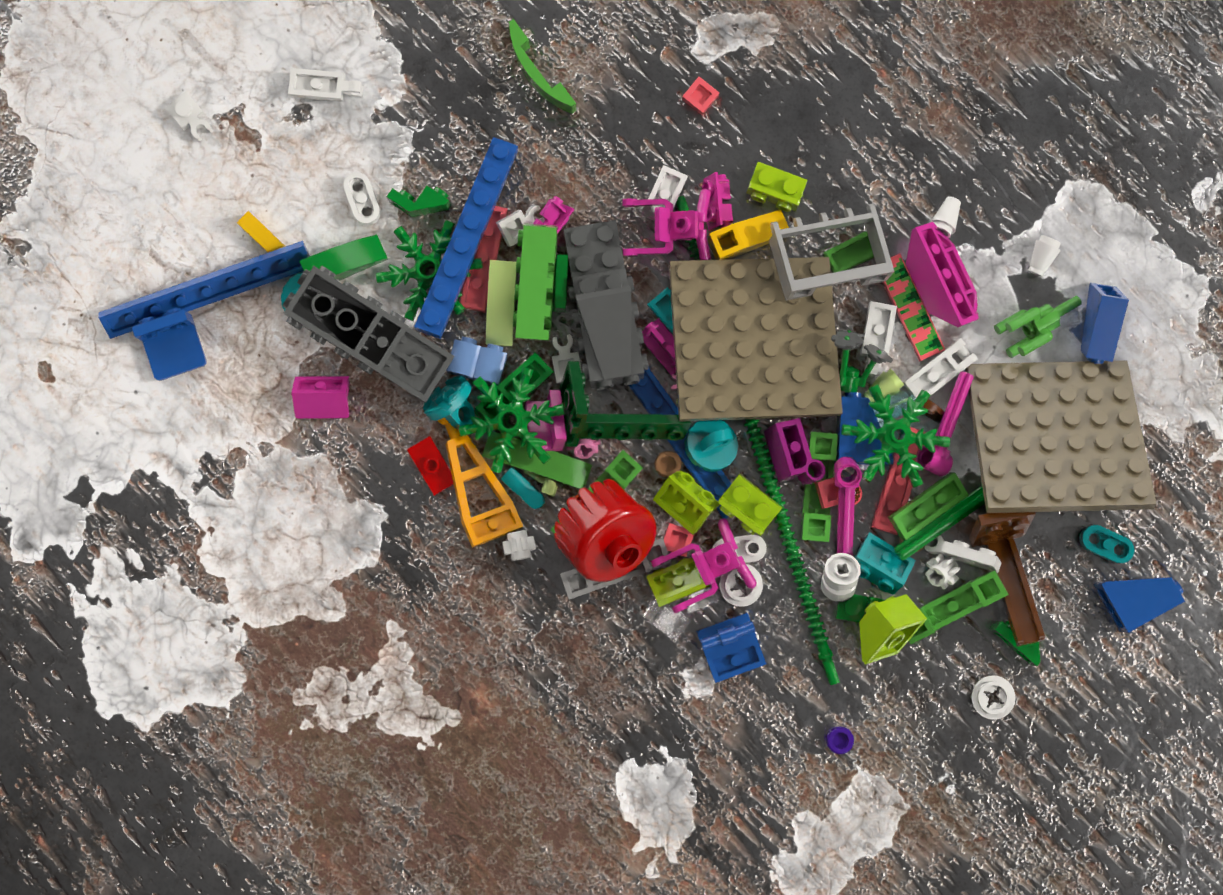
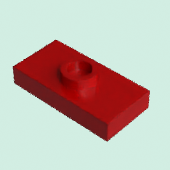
M431 436L407 449L434 496L454 485L451 470Z

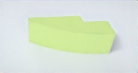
M490 260L486 345L494 344L513 347V314L516 308L514 295L518 274L516 273V262Z

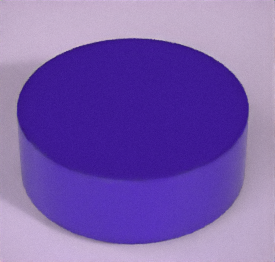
M835 726L826 734V745L832 752L845 754L852 749L854 737L849 729L843 726Z

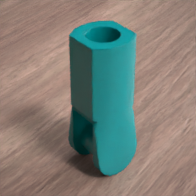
M511 467L501 478L531 508L538 509L545 504V497L514 467Z

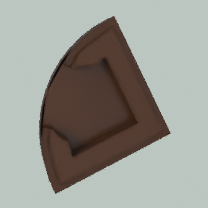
M928 399L922 407L928 409V412L924 415L939 424L943 418L944 410Z

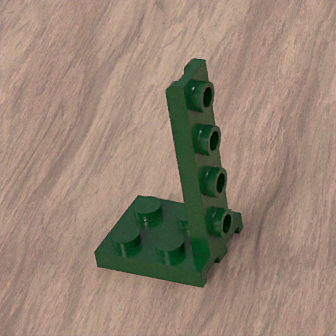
M568 361L559 387L562 404H564L566 411L564 415L567 438L565 442L566 447H577L579 439H669L675 441L685 438L691 421L679 422V415L588 414L589 396L584 392L585 374L580 370L579 361Z

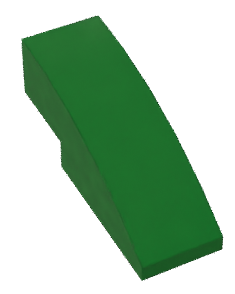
M376 234L317 253L300 260V264L304 271L305 269L311 271L313 266L318 269L324 266L336 274L334 279H339L340 281L384 262L388 258Z
M536 352L497 386L498 396L503 392V403L510 404L514 400L510 394V391L515 392L513 378L515 377L520 381L523 367L533 370L529 384H535V388L525 395L528 397L553 374L554 371ZM482 401L475 407L474 412L482 420H485L484 415L494 419L497 415L496 409L486 408L490 403Z

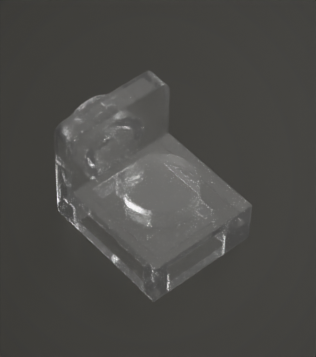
M656 599L651 601L646 608L643 618L676 642L692 620L681 611L674 614L672 610L674 606L671 603L659 607Z

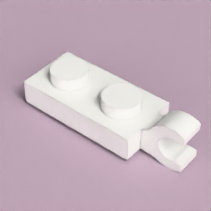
M291 68L288 95L290 97L342 102L343 94L363 97L364 86H361V82L345 81V74L343 72Z
M873 301L869 302L864 329L865 337H863L864 341L861 346L860 355L868 356L864 346L869 344L877 346L889 355L897 306ZM869 357L867 358L865 369L871 361ZM879 363L875 364L869 377H875L878 374Z
M941 535L935 538L938 540L936 546L930 547L925 545L926 551L930 554L942 553L945 557H953L955 561L989 571L995 570L996 573L999 572L1001 561L995 556L996 553L986 548H980L979 551L970 549L969 544L958 540L950 543L944 541Z

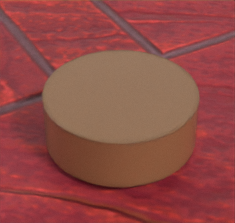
M673 451L661 452L656 457L654 463L656 472L664 478H668L675 472L680 471L682 465L680 457Z

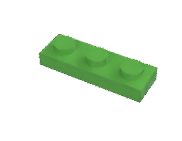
M950 472L888 518L901 540H907L969 494L957 474Z

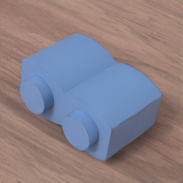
M462 337L461 341L454 340L451 354L455 357L448 366L447 373L476 380L481 376L487 384L491 385L492 382H495L496 386H498L501 382L508 356L507 353L503 352V347L494 344H488L487 347L478 346L477 340L468 337Z

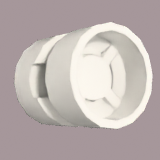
M837 553L827 559L821 579V589L827 598L843 602L854 595L860 576V565L853 556L846 553Z

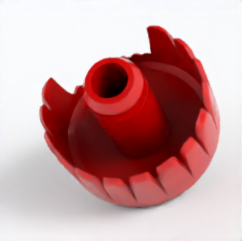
M612 479L604 480V485L600 481L591 483L590 487L593 493L585 487L579 489L576 496H572L566 501L570 512L565 508H561L558 513L559 522L556 521L554 525V538L558 548L580 575L595 582L612 581L634 570L649 554L656 538V521L652 513L645 506L637 503Z

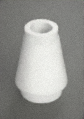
M947 197L931 220V222L935 223L937 229L948 238L956 231L961 202L954 197Z
M1041 235L1039 240L1035 241L1028 271L1043 277L1061 251L1059 249L1061 243L1053 238Z

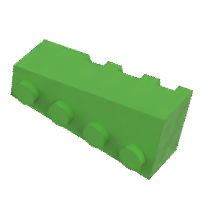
M525 224L523 230L518 231V246H522V255L517 257L516 273H520V282L515 284L514 299L518 300V310L514 311L513 327H516L515 338L549 340L552 325L558 226Z

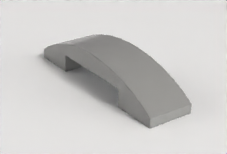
M661 538L654 541L649 554L634 570L618 579L608 582L590 581L580 575L576 569L561 573L560 576L570 600L672 564V562L669 560L654 568L650 562L662 555H668L664 540Z

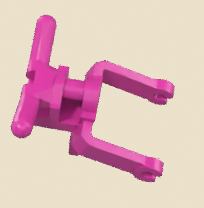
M708 189L701 190L697 211L673 212V204L666 199H623L624 207L665 206L655 207V241L664 242L665 247L623 249V256L669 254L673 251V241L696 238L700 260H711L707 230H704V222H707L710 191Z
M722 518L718 521V527L724 541L723 544L702 553L699 545L689 544L668 555H662L650 561L654 568L694 550L695 552L691 555L704 584L711 585L710 590L672 607L674 614L714 595L718 589L715 578L734 569H737L748 588L753 589L756 587L757 582L743 557H738L735 552L738 546L727 519Z

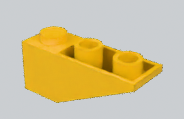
M782 210L743 220L709 233L707 240L715 259L729 260L769 244V239L772 236L771 222L777 221L780 230L789 228Z

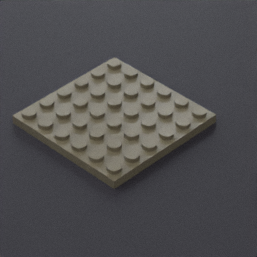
M829 257L788 258L794 280L831 273ZM774 258L670 261L669 275L679 422L841 416L843 414L837 347L834 345L835 342L831 340V337L836 335L832 285L816 288L811 296L786 301Z
M1127 360L1104 361L1103 364L1090 361L971 364L965 369V372L973 375L969 389V399L986 513L1142 510L1155 508L1157 503Z

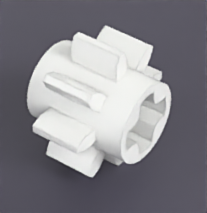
M527 530L508 533V541L502 542L504 555H511V561L531 558V550H536L534 536L528 537Z
M940 553L936 558H932L926 563L930 569L925 575L932 585L941 586L942 589H946L949 585H953L959 580V577L955 574L960 570V567H958L953 557H944Z

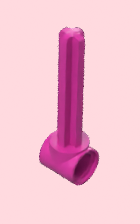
M959 373L936 436L950 437L951 440L973 380V375L970 373ZM923 446L922 451L919 450L917 453L916 462L922 465L923 469L937 476H945L953 465L951 452L946 447L934 446L936 452L933 453Z
M842 457L834 464L835 486L839 487L837 553H846L853 556L855 488L860 486L862 473L853 458ZM846 467L854 468L853 474L849 477L841 476L842 470Z

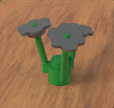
M850 330L836 331V335L831 337V340L835 342L834 345L843 349L839 377L841 391L847 393L857 392L858 386L865 387L867 377L876 363H892L893 361L884 350L872 344L865 345L864 349L867 350L871 361L861 376L859 369L848 366L850 350L863 344L864 340L861 337H865V334L851 332Z

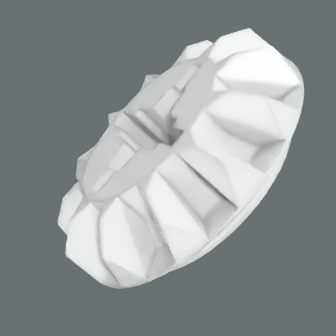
M749 564L746 565L757 584L753 589L745 586L746 596L740 589L730 590L736 585L735 574L743 580L737 569L721 575L719 582L721 595L728 603L734 606L744 607L751 605L761 595L763 589L761 575Z
M991 675L981 678V680L973 685L974 688L970 697L973 708L981 716L993 720L1001 719L1007 716L1013 709L1015 692L1012 685L1006 679ZM997 690L996 696L1002 704L991 702L989 705L987 703L989 698L983 692L993 693Z

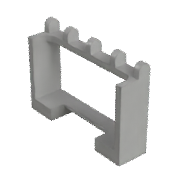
M867 204V214L854 216L851 208L844 209L845 218L828 220L825 212L819 213L820 222L803 225L801 218L797 217L793 219L794 227L780 230L777 221L770 223L772 236L769 239V244L786 301L811 296L816 288L860 280L861 286L884 282L889 279L895 271L874 204ZM860 223L865 224L876 265L794 280L782 238Z

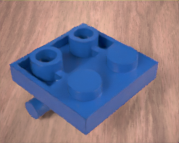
M748 613L696 631L715 683L766 665L755 634L754 624L750 621Z

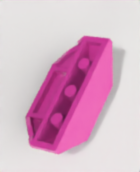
M934 222L912 229L906 267L928 313L956 327H961L978 320L977 292L955 245L943 232L937 229Z

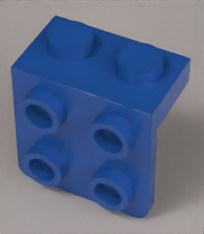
M175 308L165 312V316L157 319L155 317L144 318L139 321V325L132 327L135 338L143 342L154 378L158 381L204 367L207 363L193 317L184 309Z

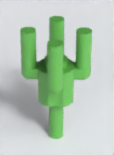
M1074 296L1055 308H1052L1050 304H1045L1040 308L1033 307L1028 311L1023 309L994 325V330L1000 335L1007 330L1013 332L1021 327L1027 337L1007 348L1006 353L1010 358L1018 354L1025 356L1051 341L1053 338L1051 331L1060 326V317L1082 305V301L1078 296Z

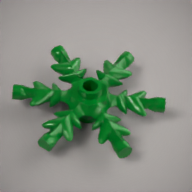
M445 220L441 233L436 229L433 231L435 244L430 242L433 251L428 255L421 252L423 243L417 247L416 233L409 237L402 226L394 230V234L403 243L397 245V248L408 252L405 257L414 258L415 265L409 269L406 265L402 264L401 269L389 264L390 271L376 273L377 283L392 281V288L397 286L403 279L404 285L407 284L410 278L417 280L418 286L409 290L414 294L403 301L404 304H410L404 318L414 322L418 308L421 310L423 307L424 298L428 295L426 290L431 287L442 261L441 254L446 252L445 247L450 242L451 237L449 235L455 225L453 222ZM473 259L469 270L482 269V259ZM429 268H434L435 271L433 272V274L427 276V270ZM468 271V274H467L466 277H470V276H471V274H470L469 271ZM458 299L453 308L456 315H460L465 311L464 306Z
M523 367L520 381L515 377L513 378L515 392L510 391L514 399L510 404L502 402L503 392L498 396L495 382H492L489 387L481 376L473 382L476 388L482 392V395L477 396V399L490 403L486 408H495L497 415L494 419L484 415L485 420L471 416L473 424L459 426V433L461 436L475 433V440H478L486 431L488 437L493 429L501 432V438L493 442L499 445L489 453V456H495L491 467L493 472L501 473L504 460L511 463L509 448L514 450L511 439L515 436L522 438L521 448L526 445L527 455L530 459L535 453L544 465L552 458L541 447L547 445V442L535 438L538 433L528 432L527 425L533 421L540 426L539 420L553 424L554 421L551 417L565 415L566 411L564 404L549 407V400L545 401L538 409L536 404H534L531 411L524 410L523 402L530 399V397L525 395L535 388V384H529L533 374L532 369ZM512 415L516 416V425L510 423Z
M878 384L869 388L870 394L875 402H869V406L879 412L875 417L883 419V426L876 429L873 423L870 422V427H868L864 422L857 419V426L843 424L841 429L842 435L857 436L854 441L856 444L868 439V444L874 439H878L882 443L880 450H872L876 454L875 456L864 460V463L869 464V467L862 474V478L870 483L877 471L883 476L885 462L890 465L889 454L895 452L900 456L897 465L903 463L901 477L905 478L909 475L913 488L924 484L917 470H923V466L913 460L917 456L909 453L908 447L915 443L921 451L922 445H924L929 451L935 453L934 446L946 448L950 446V437L935 436L937 429H932L924 434V428L920 429L917 433H913L910 429L911 423L920 422L916 417L928 412V409L922 407L931 395L927 391L921 390L915 401L908 397L907 411L902 408L903 418L896 420L892 416L895 407L889 409L890 394L883 397ZM895 431H897V432L899 433V435H900V440H898V439L895 438V436H894V432H895Z

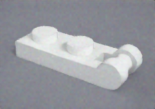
M962 338L903 382L905 388L915 400L921 390L927 391L930 395L934 394L978 359L974 353H970L965 347L966 343ZM954 353H957L962 360L958 364L952 358Z

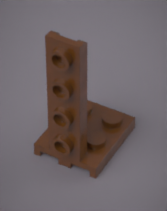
M1013 512L978 515L969 540L972 547L985 545L986 549L994 551L996 553L995 556L1001 561L997 574L1009 594L1003 597L1002 601L1017 647L1044 641L1043 627L1014 540L1025 536L1036 513Z

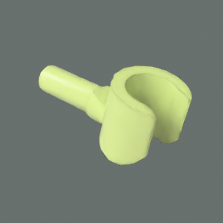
M524 470V473L543 484L540 492L555 496L558 488L556 482Z

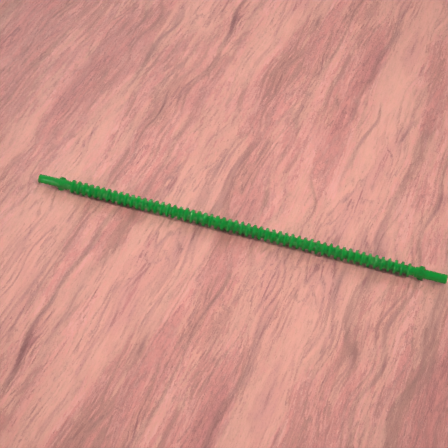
M679 196L676 202L678 211H689L685 196ZM696 238L685 240V243H689L687 250L692 252L690 258L700 260ZM745 419L744 427H748L746 434H750L748 441H752L751 449L755 450L753 456H757L758 459L755 463L760 465V468H758V471L762 472L760 478L765 480L762 485L767 487L765 493H768L769 497L782 507L776 515L777 520L774 522L779 524L777 531H781L779 538H783L782 546L786 547L784 553H788L789 556L786 560L791 562V565H789V568L793 569L791 575L796 577V580L793 582L798 584L796 591H800L798 598H802L801 606H805L803 613L808 615L805 620L810 622L808 628L813 631L810 635L815 637L813 643L817 644L819 660H822L829 685L840 683L832 659L834 655L827 643L829 637L824 635L827 630L822 628L824 624L823 621H820L822 615L817 613L819 606H815L817 599L812 597L815 592L810 590L812 584H808L807 581L810 577L805 575V572H807V569L803 568L805 562L800 560V557L803 555L798 553L800 546H796L795 543L798 539H794L795 531H791L793 524L788 522L791 517L786 515L788 509H784L783 506L786 502L781 500V497H783V494L779 493L781 487L776 485L778 479L774 478L776 474L775 471H772L774 465L769 463L771 457L767 456L769 449L764 447L767 442H763L764 434H760L762 427L757 425L760 420Z

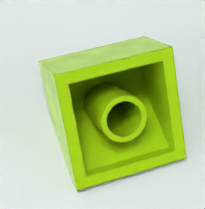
M907 594L899 597L891 596L882 602L874 601L865 609L866 614L859 622L862 661L866 665L898 654L927 620L926 616Z

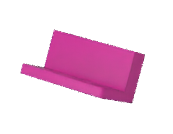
M349 376L295 377L291 392L295 417L298 419L348 418Z
M560 390L549 391L547 400L550 401L549 407L562 404ZM526 401L525 410L531 411L534 404H536L538 409L545 401ZM564 415L551 417L554 421L553 424H548L539 420L540 426L533 421L528 423V432H537L538 434L535 438L547 442V445L541 446L545 451L563 450L567 439Z

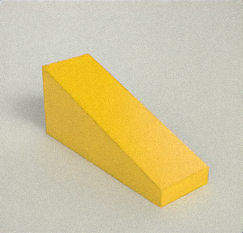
M249 211L237 221V224L268 253L286 247Z

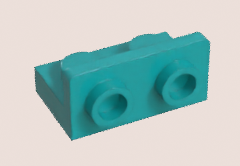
M869 532L854 557L860 565L859 577L869 580L883 592L895 595L904 586L916 560L911 557L900 560L895 554V547Z

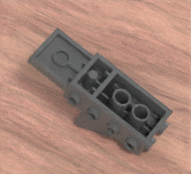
M612 220L565 228L563 230L573 286H568L570 301L576 302L578 311L573 312L575 328H581L582 338H577L579 353L585 354L587 364H582L585 380H590L591 388L597 387L598 390L611 388L613 384L624 383V385L639 383L641 379H644V370L649 368L646 353L641 354L639 344L644 343L641 327L636 328L635 318H639L637 302H631V292H634L632 276H627L617 222Z
M313 266L311 271L305 269L297 282L301 285L297 293L293 294L291 292L282 305L286 308L284 311V315L288 317L286 322L298 330H301L302 326L312 332L310 335L312 339L322 345L326 341L336 347L333 352L346 360L350 357L353 360L359 361L357 367L370 375L375 371L423 402H426L455 356L409 328L404 323L406 319L398 313L392 311L389 314L381 309L383 304L371 296L365 299L357 293L359 289L351 283L345 281L342 284L334 279L336 274L324 266H321L320 269Z

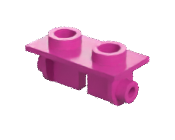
M714 172L704 178L702 190L708 189L711 193L707 211L708 231L719 226L724 228L733 223L731 204H722V200L731 199L729 179H726L725 174L718 175V172Z
M554 196L553 199L548 200L540 212L545 221L541 222L536 218L533 224L558 226V234L561 228L568 222L570 215L575 209L562 204L563 201Z
M658 318L644 328L642 331L643 340L648 349L672 376L676 373L674 337Z

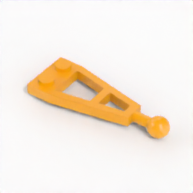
M445 418L437 420L440 424L445 425L451 439L446 442V449L461 522L472 548L522 529L523 524L513 501L469 436H461L459 430L454 428ZM463 446L477 467L461 473L456 448ZM483 475L503 506L471 518L463 482Z

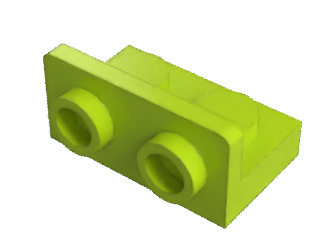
M758 162L746 193L751 195L750 198L757 202L765 203L768 201L776 204L775 207L784 212H790L791 210L796 212L808 180Z
M682 470L669 476L653 498L654 502L692 535L698 532L709 515L720 505L711 492L704 490L694 481L690 474Z
M741 474L736 477L718 500V503L721 505L720 510L730 518L736 516L743 522L741 526L752 535L757 533L761 536L782 509L778 503Z
M692 557L684 558L667 568L657 569L652 574L646 576L659 607L710 587V585L704 584Z

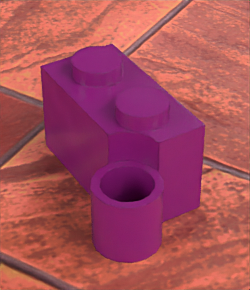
M800 418L776 423L764 430L778 482L798 477L802 484L810 485L824 477L825 466L821 461L812 459ZM808 467L813 470L814 477L809 474Z

